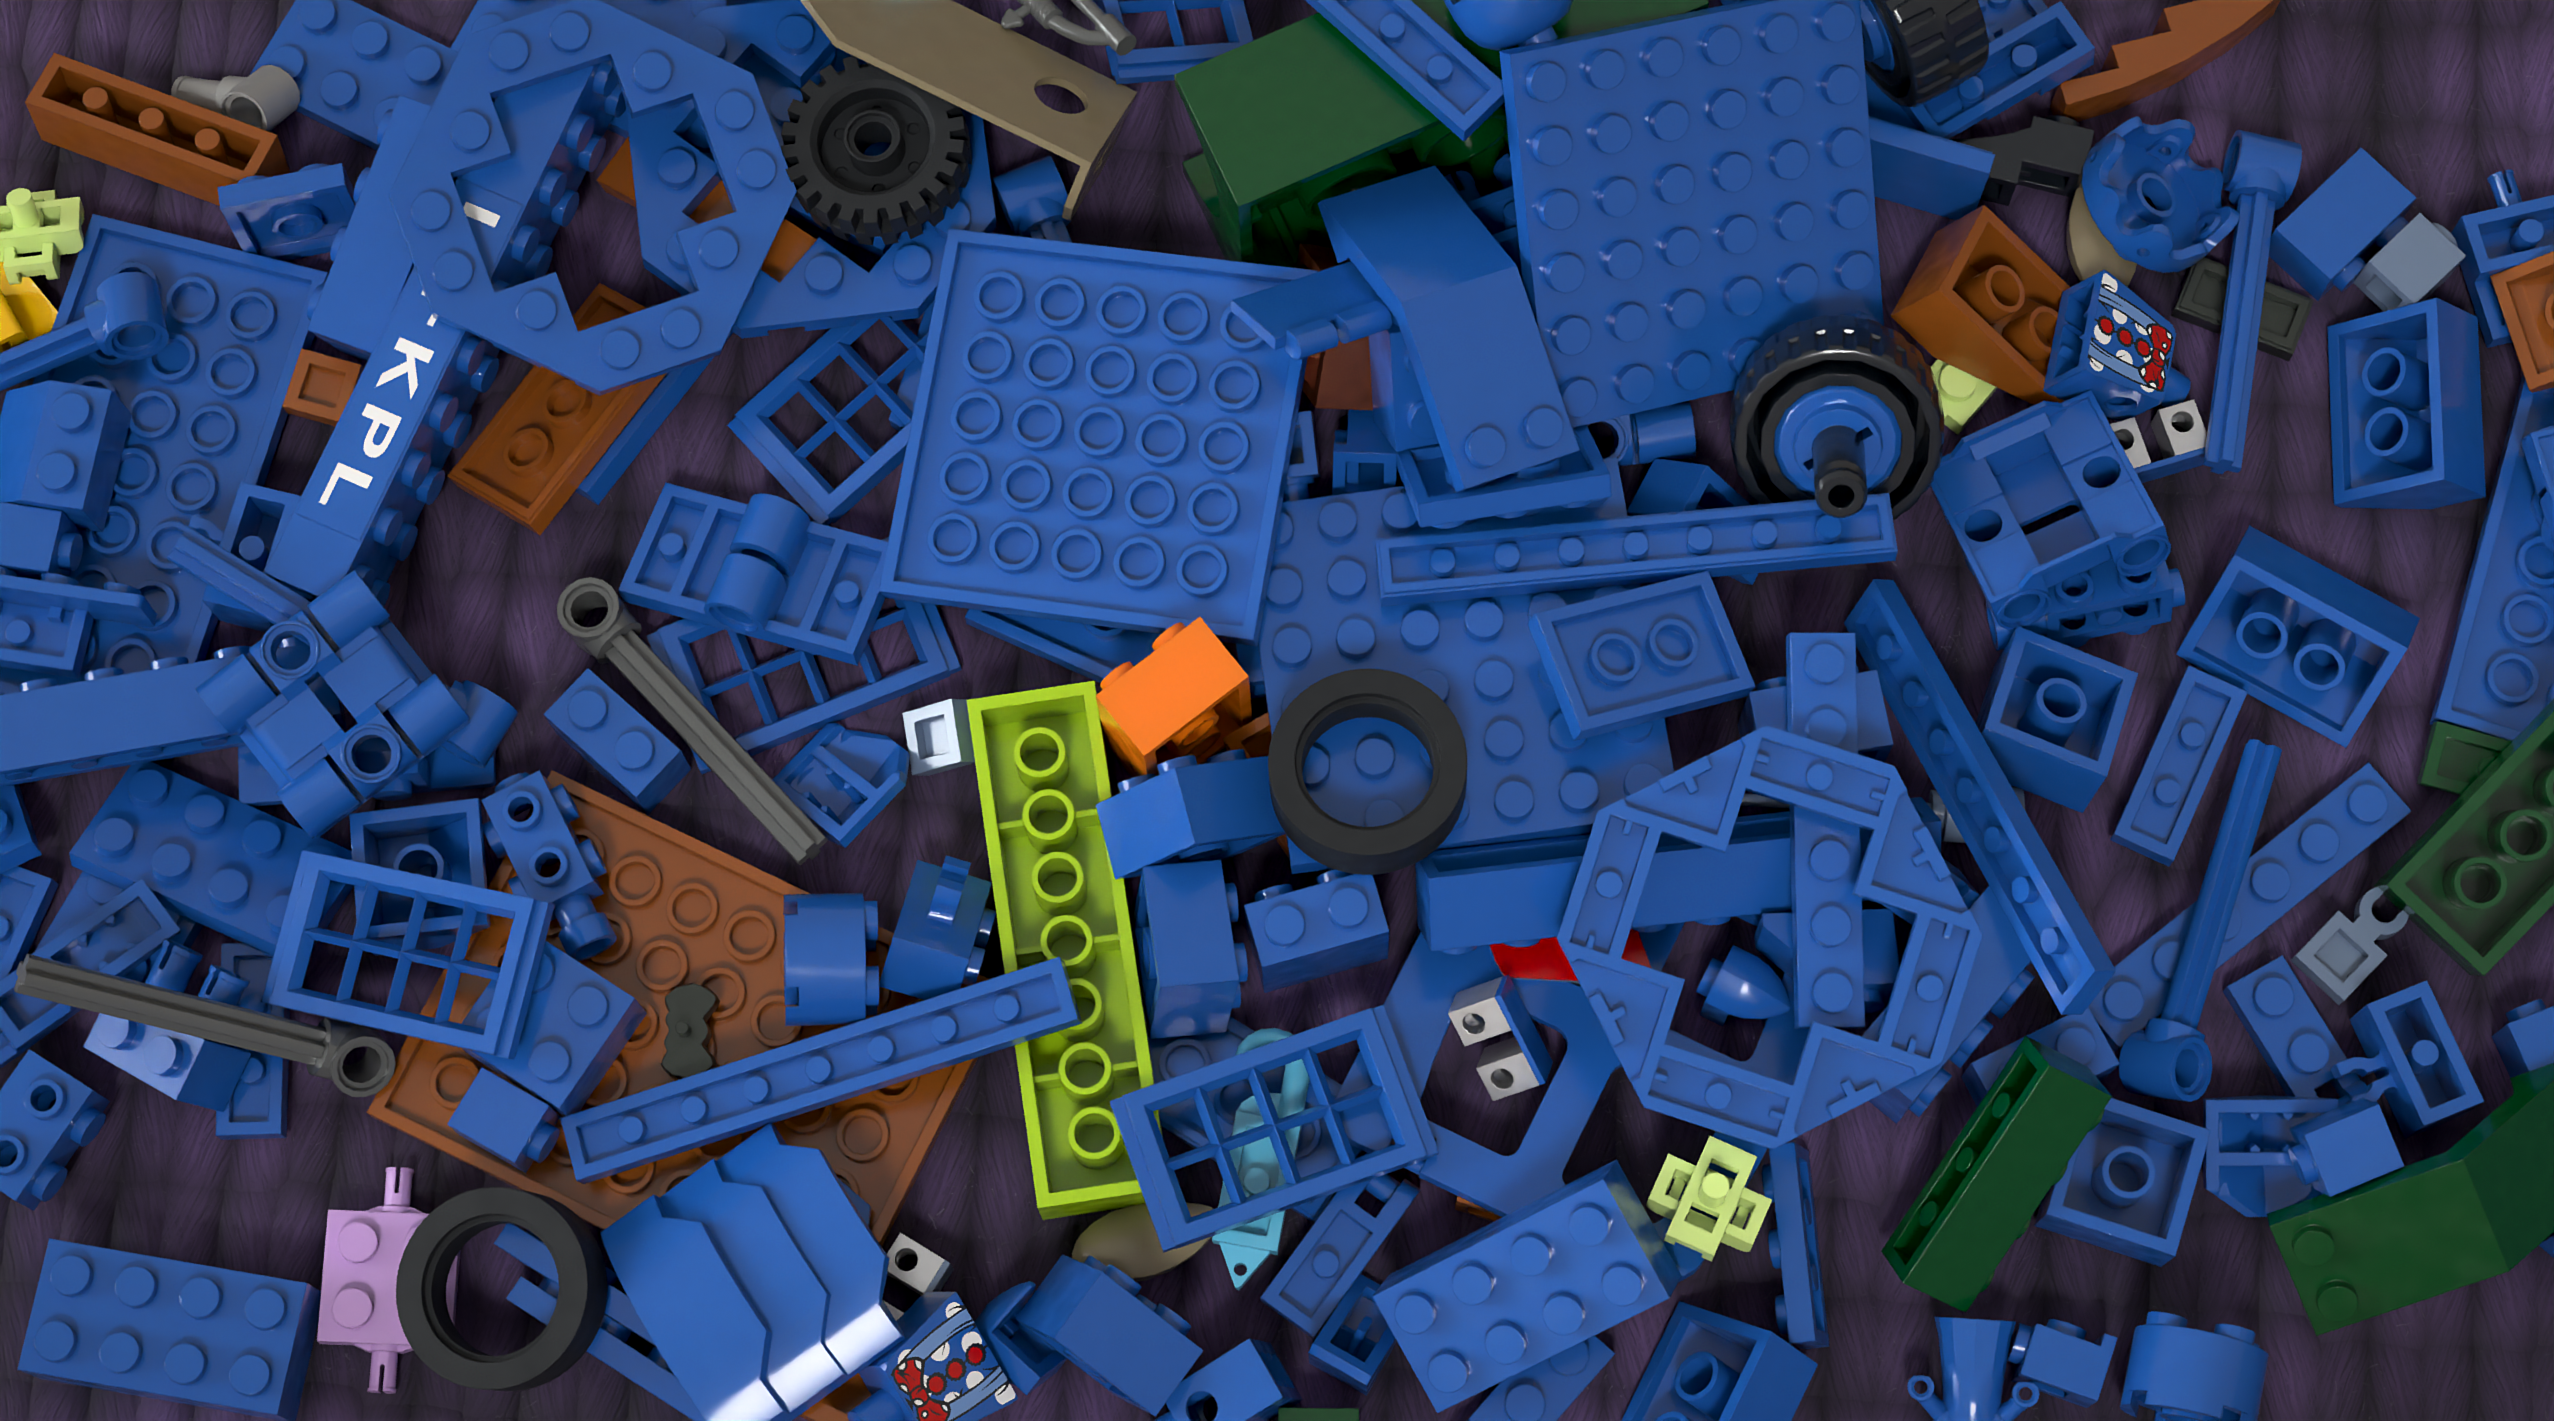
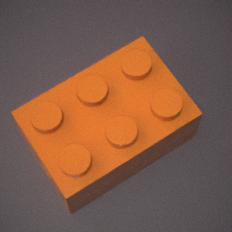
M1201 617L1197 618L1187 627L1182 622L1174 624L1153 642L1152 648L1154 652L1135 666L1130 661L1121 664L1111 671L1100 683L1102 691L1096 695L1106 745L1132 778L1146 774L1158 776L1157 765L1182 756L1195 755L1197 764H1204L1209 757L1216 755L1225 748L1224 737L1253 721L1249 676Z

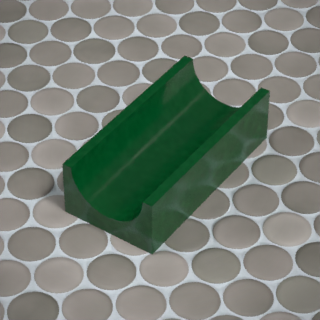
M1411 0L1502 80L1499 51L1482 48L1467 38L1453 20L1443 0ZM1573 0L1569 13L1552 27L1558 36L1557 39L1708 9L1709 2L1708 0ZM1316 13L1174 75L1175 86L1204 151L1203 154L1182 162L1183 173L1225 259L1230 261L1296 268L1300 243L1333 248L1318 206L1320 201L1431 166H1436L1444 177L1451 174L1459 191L1463 188L1456 177V171H1467L1472 175L1476 188L1482 194L1501 186V183L1497 181L1493 173L1494 166L1503 155L1508 153L1510 156L1505 103L1463 142L1320 13Z

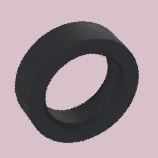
M1355 669L1330 675L1301 692L1289 704L1277 722L1271 738L1268 755L1272 805L1281 827L1292 842L1306 855L1327 867L1361 875L1383 874L1404 869L1419 862L1436 850L1451 833L1459 819L1465 800L1467 783V750L1462 730L1456 717L1445 702L1431 689L1408 676L1381 669ZM1361 717L1386 719L1409 730L1426 749L1433 768L1431 785L1420 804L1401 819L1375 827L1350 825L1325 813L1308 793L1302 775L1306 757L1313 744L1323 733L1339 723Z
M506 1187L479 1188L464 1192L445 1201L422 1221L411 1236L403 1252L397 1274L396 1304L403 1332L414 1352L423 1363L442 1378L473 1389L496 1391L526 1390L546 1384L561 1376L588 1350L600 1328L605 1312L608 1289L607 1273L601 1249L594 1235L583 1220L564 1204L550 1197ZM511 1223L530 1230L546 1245L557 1268L559 1292L551 1320L533 1342L516 1352L492 1356L471 1346L456 1330L447 1308L446 1283L455 1257L472 1237L490 1227Z

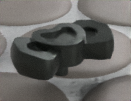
M695 983L676 987L665 998V1005L668 1010L665 1021L669 1032L664 1040L667 1052L662 1059L661 1066L671 1077L679 1080L714 1069L717 1065L715 1058L706 1047L712 1036L711 1029L706 1022L718 1008L720 1000L712 990Z

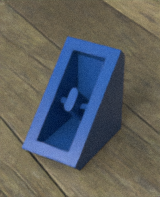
M1360 1274L1313 1342L1308 1354L1309 1364L1367 1396L1397 1340L1372 1297L1381 1285Z

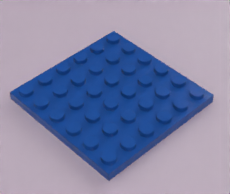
M1747 0L1499 51L1523 285L1572 428L1735 390L1739 374L1745 370L1747 360L1754 351L1760 349L1772 335L1783 331L1787 326L1799 321L1825 315H1850L1862 319H1870L1884 326L1860 0Z
M949 228L879 592L884 598L1159 634H1162L1165 630L1179 622H1182L1187 627L1197 618L1201 617L1220 642L1258 646L1308 357L1294 360L1285 352L1286 346L1274 350L1231 311V303L1233 299L1318 271Z
M1617 457L1603 459L1611 476L1612 497L1596 499L1590 504L1579 508L1552 506L1529 510L1525 515L1516 518L1490 516L1466 520L1460 526L1447 529L1433 526L1420 528L1404 486L1282 502L1258 640L1271 737L1283 712L1301 692L1319 680L1336 673L1355 669L1387 670L1408 676L1431 689L1445 702L1456 717L1462 730L1467 750V783L1463 808L1451 833L1434 851L1591 833L1598 810L1673 773L1674 768L1665 718L1573 741L1527 624L1537 612L1639 588L1640 584L1381 607L1375 539L1627 516ZM1361 717L1339 723L1323 733L1311 747L1304 763L1302 775L1308 793L1325 813L1350 825L1375 827L1401 819L1420 804L1431 785L1433 768L1426 749L1409 730L1386 719ZM1286 834L1292 874L1333 869L1306 855Z

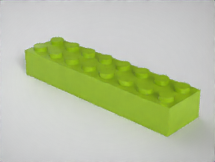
M1095 681L967 700L1004 972L1007 974L1061 957L1065 962L1082 1024L1015 1045L1037 1208L1042 1220L1146 1204L1110 1106L1111 1100L1153 1085L1155 1080L1125 878L1115 880L1096 804L1113 796L1103 728L1096 700ZM1158 1109V1110H1156V1111H1153V1113H1154L1155 1119H1156V1121H1157L1159 1130H1160L1161 1135H1162V1138H1163L1162 1127H1161V1121H1160V1115H1159V1109Z

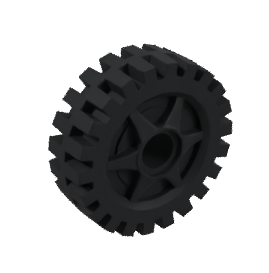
M855 56L842 59L845 66L844 70L836 72L833 66L829 65L819 71L822 82L816 85L809 79L801 88L802 102L793 99L787 110L790 122H783L781 136L784 145L781 146V150L788 166L785 170L791 183L794 182L797 190L796 197L806 213L811 214L815 223L824 230L829 226L836 237L848 241L850 235H855L859 244L873 245L874 237H881L885 245L899 243L898 233L905 231L908 232L910 239L923 234L921 224L927 220L933 227L944 219L943 208L947 206L953 209L960 200L959 186L966 188L970 176L968 164H972V149L964 114L960 107L870 63L859 64ZM878 142L890 144L889 148L880 155H864L865 150L872 144Z

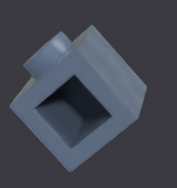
M2419 213L2369 260L2353 283L2384 312L2425 301L2450 277L2466 255L2458 248L2455 238L2445 227L2438 223H2431Z

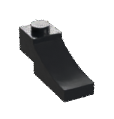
M2052 115L2045 118L2033 116L2029 128L1993 137L1949 140L1995 154L1980 200L2009 206L2017 185L2074 198L2075 192L2082 181L2083 164L2090 151L2095 130L2080 127L2077 121L2064 116Z

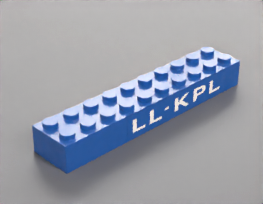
M610 60L497 97L494 107L511 150V159L460 175L455 182V187L494 292L545 276L553 256V249L550 245L559 227H566L576 213L579 204V193L577 190L586 171L593 172L603 157L606 147V139L603 136L613 116L619 118L626 110L625 99ZM415 267L264 571L266 575L310 602L355 570L380 603L385 606L390 593V584L387 581L397 560L404 561L412 551L418 529L414 525L424 505L432 504L438 497L445 479V471L442 468L452 447L458 449L465 441L472 424V415L469 412L479 392L485 393L489 390L498 372L499 359L496 357L500 349L494 347L493 343L461 328L458 330L433 318Z

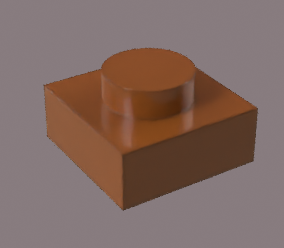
M301 348L282 407L288 414L336 427L364 368L361 364Z

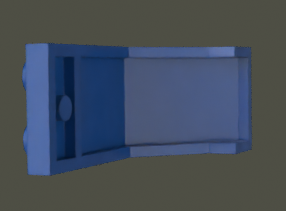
M1436 166L1328 198L1318 203L1338 264L1351 260L1397 319L1455 492L1579 451L1517 265Z

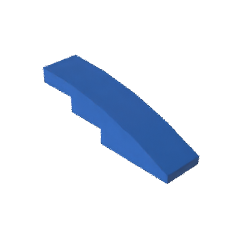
M141 878L31 955L125 977L163 947L162 943L165 938L171 940L181 930ZM17 970L0 981V1069L82 1009L16 993L14 987L18 979Z

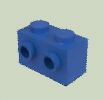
M30 1049L0 1090V1191L14 1201L34 1211L41 1201L47 1202L59 1191L67 1176V1169L64 1167L78 1147L87 1146L98 1135L106 1118L103 1111L110 1101Z

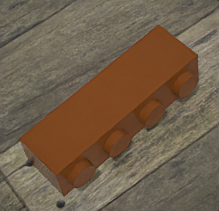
M53 53L25 101L41 140L218 206L220 204L217 187L237 184L241 179L250 176L273 177L290 173L278 135L57 53Z

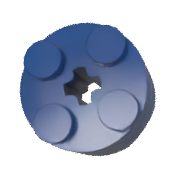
M863 893L784 894L785 1005H798L786 1006L785 1026L850 1025L865 1020L866 1016L877 1015V1005H879V967L866 966V951H876V940H878L877 901H864Z
M2157 1311L2148 1312L2146 1324L2137 1326L2134 1329L2120 1409L2123 1412L2137 1418L2140 1405L2156 1411L2154 1421H2258L2269 1354L2261 1349L2258 1344L2254 1343L2256 1334L2254 1331L2236 1325L2215 1324L2214 1333L2187 1328L2188 1320L2175 1314Z

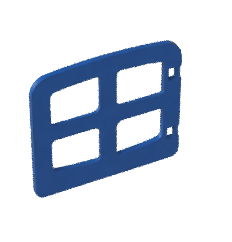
M1758 914L1735 916L1755 926H1758L1761 918ZM1685 922L1668 924L1665 929L1658 932H1639L1652 969L1662 971ZM1420 932L1383 1004L1420 1102L1432 1066L1452 1022L1448 1012L1456 993L1503 976L1495 963L1489 945L1477 946L1474 951L1466 954H1446L1441 951H1431ZM1784 972L1782 983L1787 991L1791 1008L1787 1013L1767 1019L1756 1049L1750 1059L1746 1061L1735 1060L1669 1029L1665 1044L1792 1085L1809 1029H1794L1793 979ZM1511 979L1531 1019L1558 1031L1563 1035L1567 1044L1566 1054L1517 1152L1511 1156L1500 1155L1427 1119L1439 1154L1407 1166L1405 1169L1418 1174L1419 1178L1500 1217H1504L1565 1186L1562 1178L1565 1167L1609 1077L1615 1070L1622 1067L1582 987L1571 982ZM1359 1051L1335 1099L1373 1086L1361 1051ZM1378 1098L1338 1112L1350 1145L1367 1153L1393 1145L1394 1139ZM1715 1131L1714 1138L1757 1156L1745 1188H1747L1767 1148ZM1710 1163L1709 1165L1710 1169L1734 1180L1737 1176L1736 1173L1716 1164ZM1686 1185L1684 1186V1189H1683V1191H1682V1193H1681V1195H1680L1679 1201H1680V1199H1681V1197H1682V1194H1683V1192H1684V1190H1685V1188H1686ZM1691 1206L1690 1208L1716 1221L1718 1219L1717 1217L1710 1215L1704 1211H1701L1695 1207ZM1664 1217L1662 1220L1653 1223L1682 1275L1680 1279L1682 1281L1693 1275L1705 1259L1701 1257L1702 1253L1677 1242L1673 1245L1664 1241L1672 1222L1671 1219Z

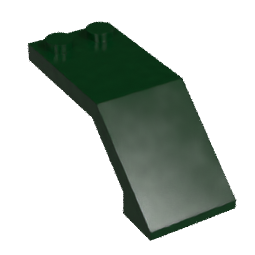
M2554 1063L2511 1077L2510 1080L2514 1094L2447 1152L2401 1167L2331 1197L2322 1194L2267 1213L2269 1227L2316 1336L2509 1272L2554 1232Z

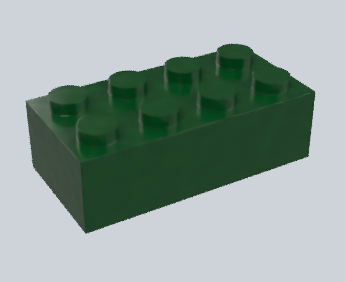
M2554 699L2374 885L2379 887L2383 891V895L2400 911L2404 910L2409 915L2408 918L2469 975L2485 976L2554 904Z

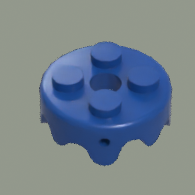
M2135 116L2103 137L2089 151L2083 164L2082 187L2085 202L2092 219L2102 235L2123 259L2161 273L2179 272L2193 266L2233 230L2240 218L2237 210L2229 206L2222 207L2221 191L2224 180L2222 172L2216 167L2204 168L2198 166L2191 160L2189 146L2193 142L2196 132L2193 124L2187 120L2175 119L2163 124L2148 125L2143 123L2139 116ZM2145 198H2150L2155 209L2147 203Z

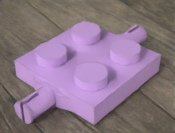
M397 1167L386 1168L384 1206H378L366 1211L328 1209L317 1342L328 1345H353L372 1353L369 1388L367 1389V1392L381 1393L383 1368V1392L385 1394L396 1393L398 1354L413 1351L403 1332L398 1316L396 1282L403 1252L417 1227L429 1214L410 1207L414 1169L404 1167L400 1169L398 1193L399 1170ZM461 1250L451 1265L446 1283L447 1308L454 1326Z

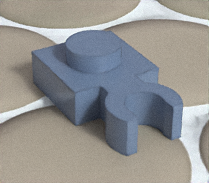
M2379 887L2369 890L2358 900L2354 908L2355 921L2353 923L2338 910L2290 960L2338 1005L2345 1001L2387 956L2374 941L2394 936L2405 926L2409 915L2404 910L2388 923L2380 922L2373 916L2372 905L2383 894Z

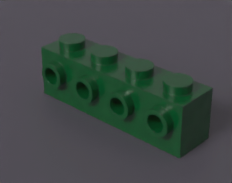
M2027 1036L2024 1037L1881 1250L1902 1283L1965 1313L1967 1312L1977 1295L1990 1285L1996 1267L2013 1242L2026 1232L2032 1214L2051 1186L2061 1180L2066 1172L2068 1161L2088 1132L2092 1131L2099 1124L2103 1117L2105 1107L2112 1098V1095L2087 1066Z

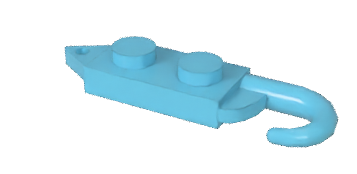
M1278 1028L1260 1029L1248 1035L1241 1042L1235 1056L1287 1038L1293 1034ZM1302 1059L1285 1065L1281 1093H1270L1279 1119L1304 1110L1310 1079ZM1254 1096L1243 1101L1236 1111L1232 1136L1264 1125ZM1301 1125L1284 1131L1294 1161L1296 1160ZM1270 1137L1229 1151L1246 1197L1286 1183ZM1224 1181L1218 1207L1231 1203ZM1286 1210L1212 1237L1213 1244H1218L1221 1247L1236 1290H1240L1270 1254L1278 1255ZM1239 1265H1244L1247 1268V1272L1242 1276L1235 1273V1268Z

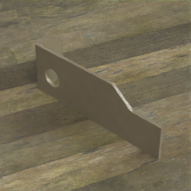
M800 0L835 47L1079 165V171L1063 209L1062 218L1066 220L1073 218L1102 172L1137 94V91L1122 84H1116V81L1011 29H1004L1001 24L952 0ZM1050 84L1068 89L1081 99L1085 110L1076 114H1067L1053 110L1040 101L1034 88Z

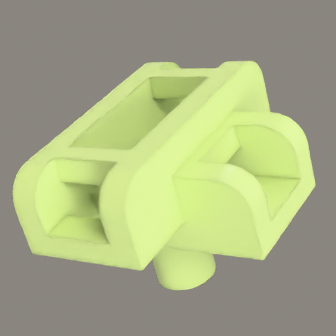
M25 188L12 190L6 197V206H0V262H4L3 268L8 283L10 285L21 284L22 277L46 275L47 280L59 279L61 255L77 253L83 248L84 237L81 225L84 222V208L80 197L58 199L55 190L32 193ZM42 251V255L23 257L24 253Z
M1709 1136L1696 1166L1668 1154L1646 1204L1651 1211L1672 1220L1664 1241L1673 1245L1677 1242L1702 1253L1701 1257L1711 1262L1720 1242L1740 1251L1749 1252L1772 1202V1199L1745 1188L1757 1156L1712 1136ZM1710 1163L1736 1173L1735 1180L1710 1169ZM1672 1179H1675L1669 1194L1666 1195ZM1685 1184H1686V1188H1685V1190H1684V1192H1683V1194H1682V1197H1681V1199H1680V1201H1679L1680 1195H1681V1193H1682V1191H1683V1189H1684V1186H1685ZM1691 1206L1717 1217V1221L1690 1209ZM1737 1207H1738L1739 1209H1738V1211H1737V1213H1736V1215H1735V1218H1734V1220H1733V1222H1732V1224H1731L1730 1222H1731V1220H1732V1218H1733V1215H1734V1213H1735V1211H1736V1209H1737ZM1751 1213L1745 1228L1742 1229L1748 1214Z

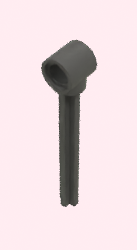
M592 577L578 579L568 585L559 597L557 615L562 627L576 645L587 654L592 655L598 663L605 664L611 662L799 865H802L808 858L813 860L821 852L819 848L828 841V838L639 637L642 630L641 624L630 613L613 587L602 579ZM598 607L608 608L607 615L602 623L595 627H583L584 618L591 610Z
M26 954L24 962L20 961L16 971L18 976L14 987L16 993L307 1064L309 1074L332 1080L341 1092L352 1097H367L378 1093L388 1085L394 1075L396 1061L393 1051L378 1030L328 1018H324L315 1026ZM367 1046V1052L361 1060L351 1065H343V1060L347 1053L354 1048Z

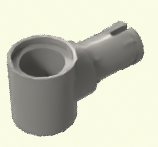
M273 65L261 66L248 77L229 75L221 81L180 76L175 80L171 89V96L268 132L297 110L300 103V91L296 82L289 73Z

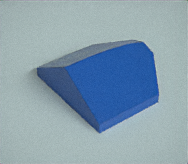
M827 723L773 780L829 841L846 848L906 786L910 754L887 735L848 730L840 724Z
M2270 1095L2203 1099V1128L2211 1130L2203 1158V1188L2245 1217H2267V1213L2322 1195L2323 1193L2314 1189L2312 1183L2306 1186L2303 1185L2292 1165L2288 1149L2297 1145L2290 1127L2338 1108V1099Z

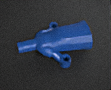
M1935 1317L1939 1336L1943 1400L1934 1393V1383L1929 1376L1913 1375L1907 1383V1390L1910 1396L1921 1404L1933 1418V1421H2013L2028 1407L2037 1403L2039 1389L2034 1383L2027 1381L2017 1382L2012 1387V1397L2006 1402L2001 1403L2010 1341L2016 1321ZM1917 1381H1924L1927 1384V1390L1922 1394L1917 1393L1914 1389ZM2023 1387H2028L2032 1392L2028 1400H2022L2019 1396V1391Z

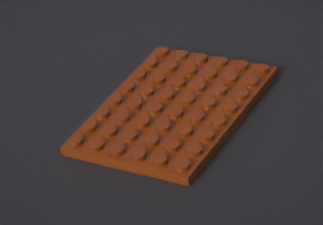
M551 770L547 780L552 785V788L563 783L579 811L580 818L570 822L579 843L590 838L606 866L607 873L597 877L604 894L593 899L592 902L597 913L606 914L617 936L615 943L607 950L578 962L634 997L647 1013L580 1112L679 1080L671 1077L661 1066L662 1059L667 1052L664 1040L669 1032L665 1021L668 1013L665 998L676 987L695 983L712 990L720 1000L718 1008L706 1022L712 1034L706 1047L715 1058L716 1068L847 1026H785L786 1006L798 1005H785L783 932H785V921L783 915L784 894L810 893ZM531 807L524 821L531 817L534 807ZM508 855L504 857L488 889L513 894L508 880L516 876L517 873ZM560 860L551 866L542 865L541 876L552 877L557 874L561 866ZM489 914L490 927L471 935L465 960L501 967L513 919ZM554 919L550 922L546 941L566 953L558 938L562 929L557 919ZM878 926L876 951H866V966L879 967L880 981L894 933ZM447 969L443 970L420 1015L435 1018ZM461 973L448 1021L461 1024L492 979ZM978 974L976 983L989 979ZM961 984V988L968 986L965 984ZM879 987L877 1015L924 1000ZM866 1016L865 1019H868V1018H871V1017H874V1016ZM409 1036L395 1059L394 1075L388 1085L376 1094L367 1111V1114L519 1190L538 1193L564 1204L583 1221L601 1230L608 1228L653 1194L661 1197L712 1159L717 1161L763 1128L760 1127L582 1184L576 1181L560 1120L564 1116L556 1112L560 1118L555 1127L560 1129V1133L553 1149L543 1162L537 1163L533 1161L527 1173H524L463 1138L447 1125L482 1067L512 1085L518 1086L467 1054L462 1048ZM978 1057L772 1124L776 1126L787 1145L815 1148L824 1152L836 1176L871 1206L869 1229L882 1247Z

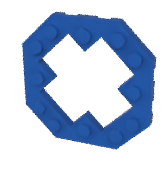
M571 0L466 35L389 192V199L433 318L458 330L461 328L493 343V346L539 368L542 366L574 381L575 385L601 396L721 354L742 306L795 198L797 190L794 182L791 183L785 170L788 166L753 73L601 0ZM610 60L632 119L692 99L734 212L677 231L676 238L696 292L578 332L556 272L494 292L452 178L511 159V150L492 98Z
M774 0L703 8L678 36V38L740 68L755 54L801 88L837 48L832 44L800 0ZM692 99L633 119L625 102L641 255L644 268L681 295L685 296L694 293L696 289L678 244L676 234L677 231L698 225L689 216L722 180L720 173L712 159L680 137L698 117ZM961 108L968 127L972 149V164H968L970 176L966 188L960 186L958 188L960 200L953 209L947 206L943 208L944 219L933 227L927 220L921 224L923 234L910 239L907 231L903 232L898 238L899 243H894L869 273L819 237L780 283L760 269L731 331L743 339L769 336V330L805 327V331L855 326V320L892 316V321L919 318L935 300L948 229L992 233L996 228V215L983 118Z
M1765 725L1714 753L1704 756L1659 779L1657 782L1598 810L1557 941L1643 1108L1759 1146L1775 1149L1799 1137L1801 1134L1943 1063L1983 933L1972 912L1965 905L1950 876L1951 872L1930 832L1922 823L1895 766ZM1745 791L1872 831L1852 895L1916 915L1877 1040L1867 1039L1812 1021L1792 1085L1665 1044L1685 979L1621 959L1661 833L1725 853Z

